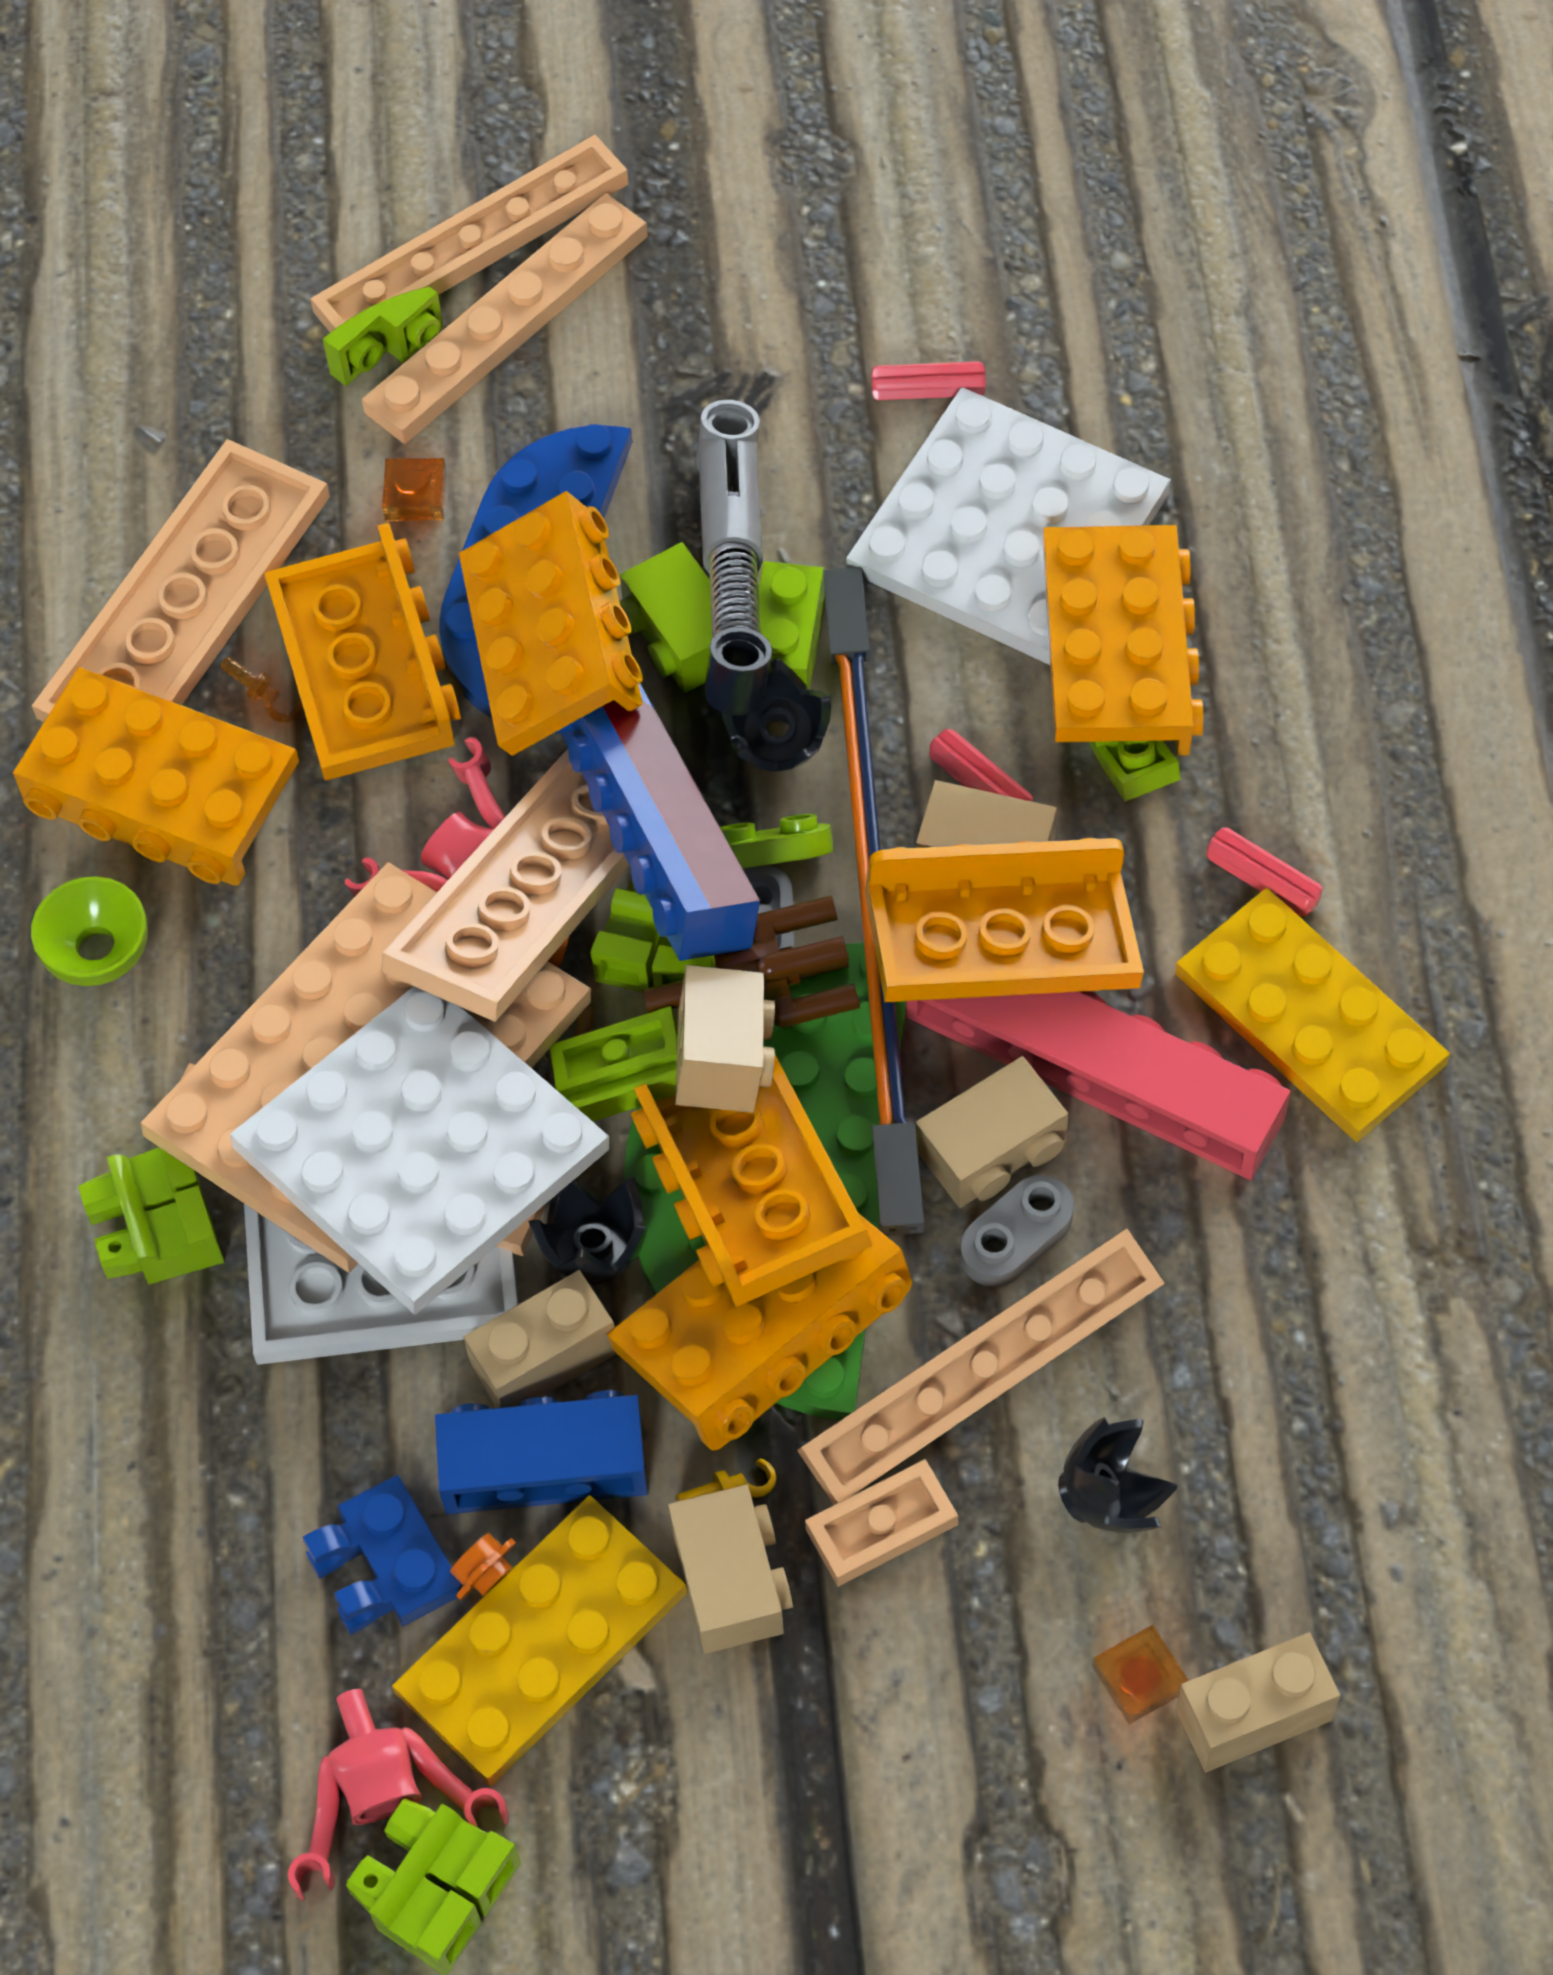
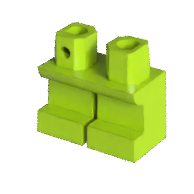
M632 880L626 890L615 888L611 903V913L604 931H598L591 949L595 982L643 993V990L652 988L653 982L654 987L683 980L686 965L717 968L714 955L679 961L667 936L661 937L658 934L654 924L653 909L645 894L640 895L637 893Z
M160 1147L131 1158L121 1154L108 1156L106 1158L111 1172L78 1185L82 1203L91 1226L123 1215L125 1217L128 1228L94 1239L99 1260L107 1279L143 1271L147 1283L150 1285L225 1263L196 1171Z
M403 1799L388 1820L384 1832L388 1839L409 1851L396 1872L367 1855L361 1860L348 1879L346 1887L349 1893L370 1913L378 1931L441 1975H448L482 1924L478 1913L485 1917L488 1915L517 1871L521 1861L514 1843L491 1830L489 1833L484 1832L463 1820L460 1815L445 1804L441 1803L437 1811L434 1812L428 1807Z

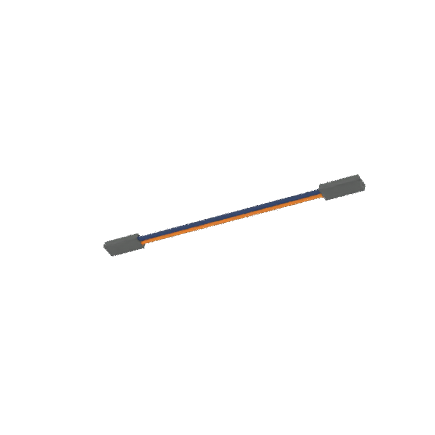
M862 567L824 570V588L831 665L838 664L840 672L880 1119L879 1125L872 1126L881 1232L886 1236L925 1233L915 1122L908 1123L905 1114L895 1002H884L865 896L869 858L874 852L881 850L863 667L864 662L870 661V648Z

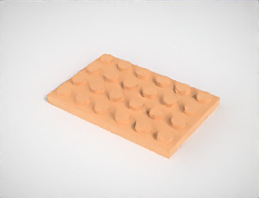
M389 862L141 1121L143 1137L348 1273L358 1263L232 1148L230 1133L413 987L381 972L382 953L437 892ZM547 961L496 1022L465 1008L463 1009L530 1068H533L591 1003V988Z

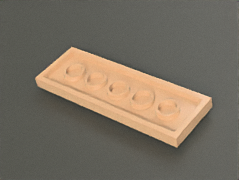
M226 439L32 704L36 719L43 722L46 720L79 666L183 705L266 588L267 582L264 572L281 567L330 498L327 483Z
M568 749L382 953V973L496 1022L626 870L629 863L623 853L615 851L610 838L609 825L602 812H595L593 809L588 785L582 773H576L573 770L569 760Z

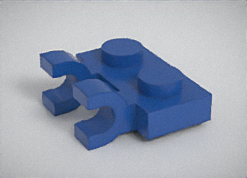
M398 1474L339 1504V1516L344 1524L340 1526L335 1524L327 1525L303 1536V1541L308 1549L306 1556L319 1579L332 1573L359 1555H362L375 1578L372 1582L364 1580L353 1583L334 1593L339 1605L337 1608L338 1614L350 1635L362 1630L379 1617L391 1611L394 1612L401 1626L404 1627L457 1599L456 1594L462 1588L461 1583L450 1573L452 1567Z

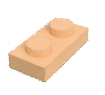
M926 1459L805 1520L806 1531L837 1587L958 1526V1514Z

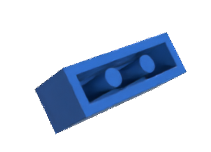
M604 1390L591 1393L585 1400L558 1402L550 1397H533L521 1401L516 1407L491 1409V1407L485 1404L469 1403L453 1408L451 1413L435 1414L438 1485L446 1515L583 1502L589 1495L595 1500L648 1495L643 1426L638 1395L625 1396L624 1393L619 1391Z

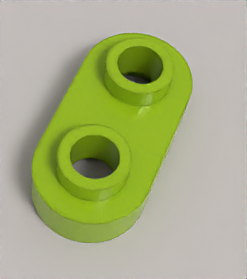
M812 813L783 817L779 819V828L755 831L754 823H736L720 827L742 869L810 859L834 851L831 825L817 823V815Z

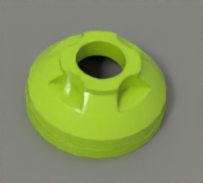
M98 876L81 877L57 887L43 899L35 911L31 924V939L38 958L56 978L79 986L102 985L126 974L138 962L148 940L147 918L139 898L123 883L111 878ZM103 934L114 939L113 949L102 959L87 960L79 955L80 945L89 936Z

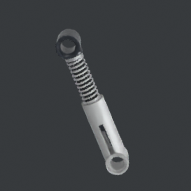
M718 400L709 404L702 411L696 454V465L700 476L702 555L704 568L710 574L712 640L709 647L704 694L707 702L714 709L724 714L738 716L755 712L764 704L772 656L770 642L760 633L757 572L763 563L757 451L760 419L758 413L751 406L743 402ZM732 483V492H728L727 484Z

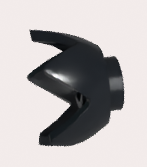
M774 659L770 663L764 704L757 711L748 715L735 716L722 713L724 724L731 738L732 750L744 762L760 770L786 771L805 764L820 750L830 723L831 696L820 690L806 689L789 666L780 659ZM775 721H783L789 726L788 732L781 737L769 735L767 728Z
M631 1176L602 1201L597 1200L583 1186L573 1180L550 1200L547 1224H544L541 1220L528 1221L544 1257L567 1277L580 1270L588 1284H602L623 1273L637 1258L648 1232V1228L643 1226L642 1203L634 1178Z
M1105 1417L1100 1418L1088 1427L1072 1446L1065 1459L1064 1472L1059 1476L1058 1488L1065 1508L1074 1519L1081 1523L1087 1522L1094 1528L1116 1533L1141 1532L1162 1527L1157 1517H1145L1157 1510L1176 1491L1177 1484L1128 1468L1134 1446L1143 1429V1419L1126 1420L1109 1425Z

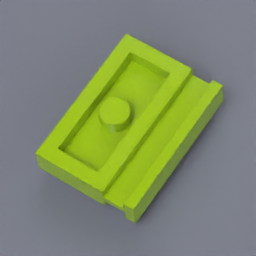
M668 1006L553 1044L550 1048L556 1090L593 1122L641 1107L634 1088L644 1083L647 1084L654 1101L675 1096L678 1020L672 1007Z

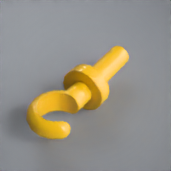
M765 1459L756 1460L755 1464L763 1469L768 1477L767 1484L759 1487L748 1483L742 1473L729 1477L725 1470H721L712 1474L711 1483L675 1494V1501L679 1502L748 1484L751 1497H763L770 1493L776 1484L775 1469Z

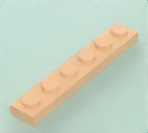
M593 135L310 298L313 313L328 331L332 332L356 314L391 297L425 287H431L439 295L586 210L603 194L611 195L629 185L627 169L596 135Z
M607 193L603 194L361 399L364 413L404 445L408 443L648 237L647 222Z
M1125 1229L812 1439L797 1451L832 1504L836 1505L866 1487L1165 1283L1129 1230Z

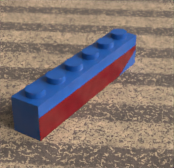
M639 684L643 704L630 712L615 700H612L556 731L555 734L561 733L568 746L569 760L573 770L576 773L581 772L588 785L593 809L595 812H602L609 825L610 838L615 851L623 853L631 867V877L635 890L640 895L645 894L652 907L654 924L658 934L661 937L667 936L679 961L752 948L760 900L642 685Z

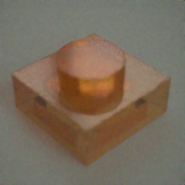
M385 458L382 500L385 521L444 520L447 474L444 458Z
M1153 1624L1093 1657L1092 1667L1128 1725L1176 1699L1179 1696L1181 1684L1189 1681Z

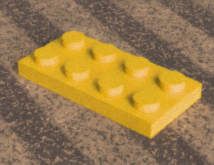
M1267 887L1176 962L1175 975L1356 1143L1448 1064L1450 1052Z
M589 1495L392 1685V1688L398 1698L489 1787H492L687 1594L686 1584Z

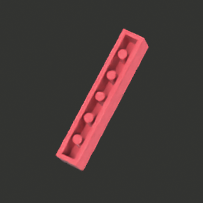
M1093 991L906 1001V1018L1005 1065L1024 1056L1045 1084L1250 1181L1255 1176L1286 1118L1291 1090L1281 1086L1280 1082L1269 1073L1259 1069L1246 1070L1223 1059L1214 1048L1207 1044L1196 1041L1188 1043L1165 1032L1157 1022L1149 1017L1138 1014L1130 1016L1107 1005Z

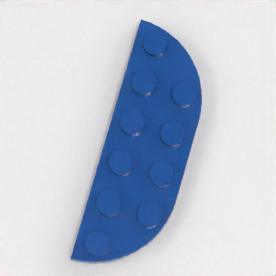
M599 424L570 428L545 436L516 453L502 466L488 485L462 551L565 491H568L586 507H595L605 518L633 443L631 428ZM459 558L446 590L440 612L439 632L447 669L449 668L454 679L463 689L464 697L483 714L492 718Z

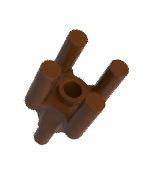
M832 895L759 913L757 915L752 948L714 955L717 968L764 973V1000L775 1001L774 1025L777 1027H789L860 1009L854 983L794 999L790 995L789 986L801 983V979L849 968V957L843 936L796 948L788 946L780 949L776 939L777 935L838 920ZM683 980L643 990L648 1013L671 1006L672 1009L678 1008Z

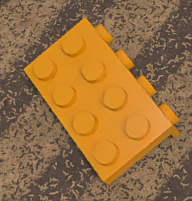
M568 491L561 493L459 553L497 744L511 756L612 700H615L630 712L643 704L639 684L643 681V676L637 661L631 654L627 636L631 633V624L625 611L620 606L616 589L620 585V576L609 558L605 541L609 538L608 526L603 516L595 507H586Z
M389 522L377 525L379 542L264 572L324 781L455 746L451 722L461 719L457 699L451 683L443 686L439 684L436 672L445 670L441 648L436 634L424 636L421 623L430 621L425 597L421 586L409 588L406 575L415 573L408 543L406 538L394 540Z
M1177 525L1044 527L1042 544L1055 742L1175 740L1176 756H1189L1192 736H1202L1204 715L1202 699L1191 698L1190 685H1198L1199 654L1197 648H1187L1186 635L1194 634L1195 607L1193 598H1183L1182 586L1190 584L1191 563L1189 549H1179Z
M79 666L13 771V775L25 806L34 814L44 819L55 820L59 817L79 825L85 833L95 839L109 841L113 838L131 845L139 854L149 860L161 863L167 859L187 867L192 874L205 882L218 884L220 881L238 886L246 874L242 859L299 763L295 748Z
M1083 838L1067 841H1021L1017 843L987 845L959 844L927 848L896 847L874 852L869 858L865 896L884 1002L1140 988L1144 970L1121 875L1124 860L1122 842L1115 838Z
M776 1055L771 1087L759 1086L754 1113L675 1105V1096L654 1101L646 1083L634 1088L641 1108L631 1112L630 1115L646 1149L658 1144L662 1153L652 1157V1161L667 1194L679 1189L684 1198L673 1203L689 1240L702 1236L706 1246L696 1250L704 1272L712 1288L722 1283L725 1284L736 1307L872 1246L862 1219Z
M859 1214L872 1243L871 1247L738 1307L735 1306L724 1283L712 1288L700 1260H698L606 1335L612 1349L695 1425L701 1441L710 1450L716 1451L725 1446L729 1441L745 1434L752 1423L783 1397L793 1394L802 1385L805 1378L833 1355H838L845 1351L855 1337L875 1320L897 1308L910 1291L912 1279L902 1249Z

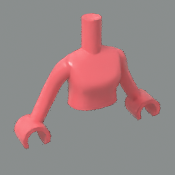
M473 737L465 739L464 743L474 757L465 763L457 762L453 758H449L448 762L457 778L461 782L468 784L478 811L490 828L479 826L469 820L462 812H456L447 818L435 831L421 854L423 865L439 875L425 871L402 870L436 892L443 887L505 818L486 780L491 771L490 759L481 743ZM364 858L361 861L371 875L369 880L362 884H356L348 878L345 879V884L354 897L381 870L371 858Z
M352 1689L340 1694L336 1701L349 1739L332 1750L329 1756H325L320 1762L317 1781V1808L309 1853L301 1854L290 1864L288 1880L296 1896L302 1901L305 1900V1895L301 1890V1880L310 1871L317 1870L323 1872V1877L329 1890H333L335 1876L328 1864L339 1814V1787L348 1802L353 1825H365L391 1817L403 1799L417 1804L423 1799L413 1777L411 1758L422 1775L464 1811L466 1821L477 1828L475 1816L481 1808L486 1806L497 1808L504 1826H507L509 1812L505 1800L494 1789L481 1788L473 1791L440 1761L422 1737L412 1729L407 1727L402 1729L396 1727L375 1729L363 1690Z

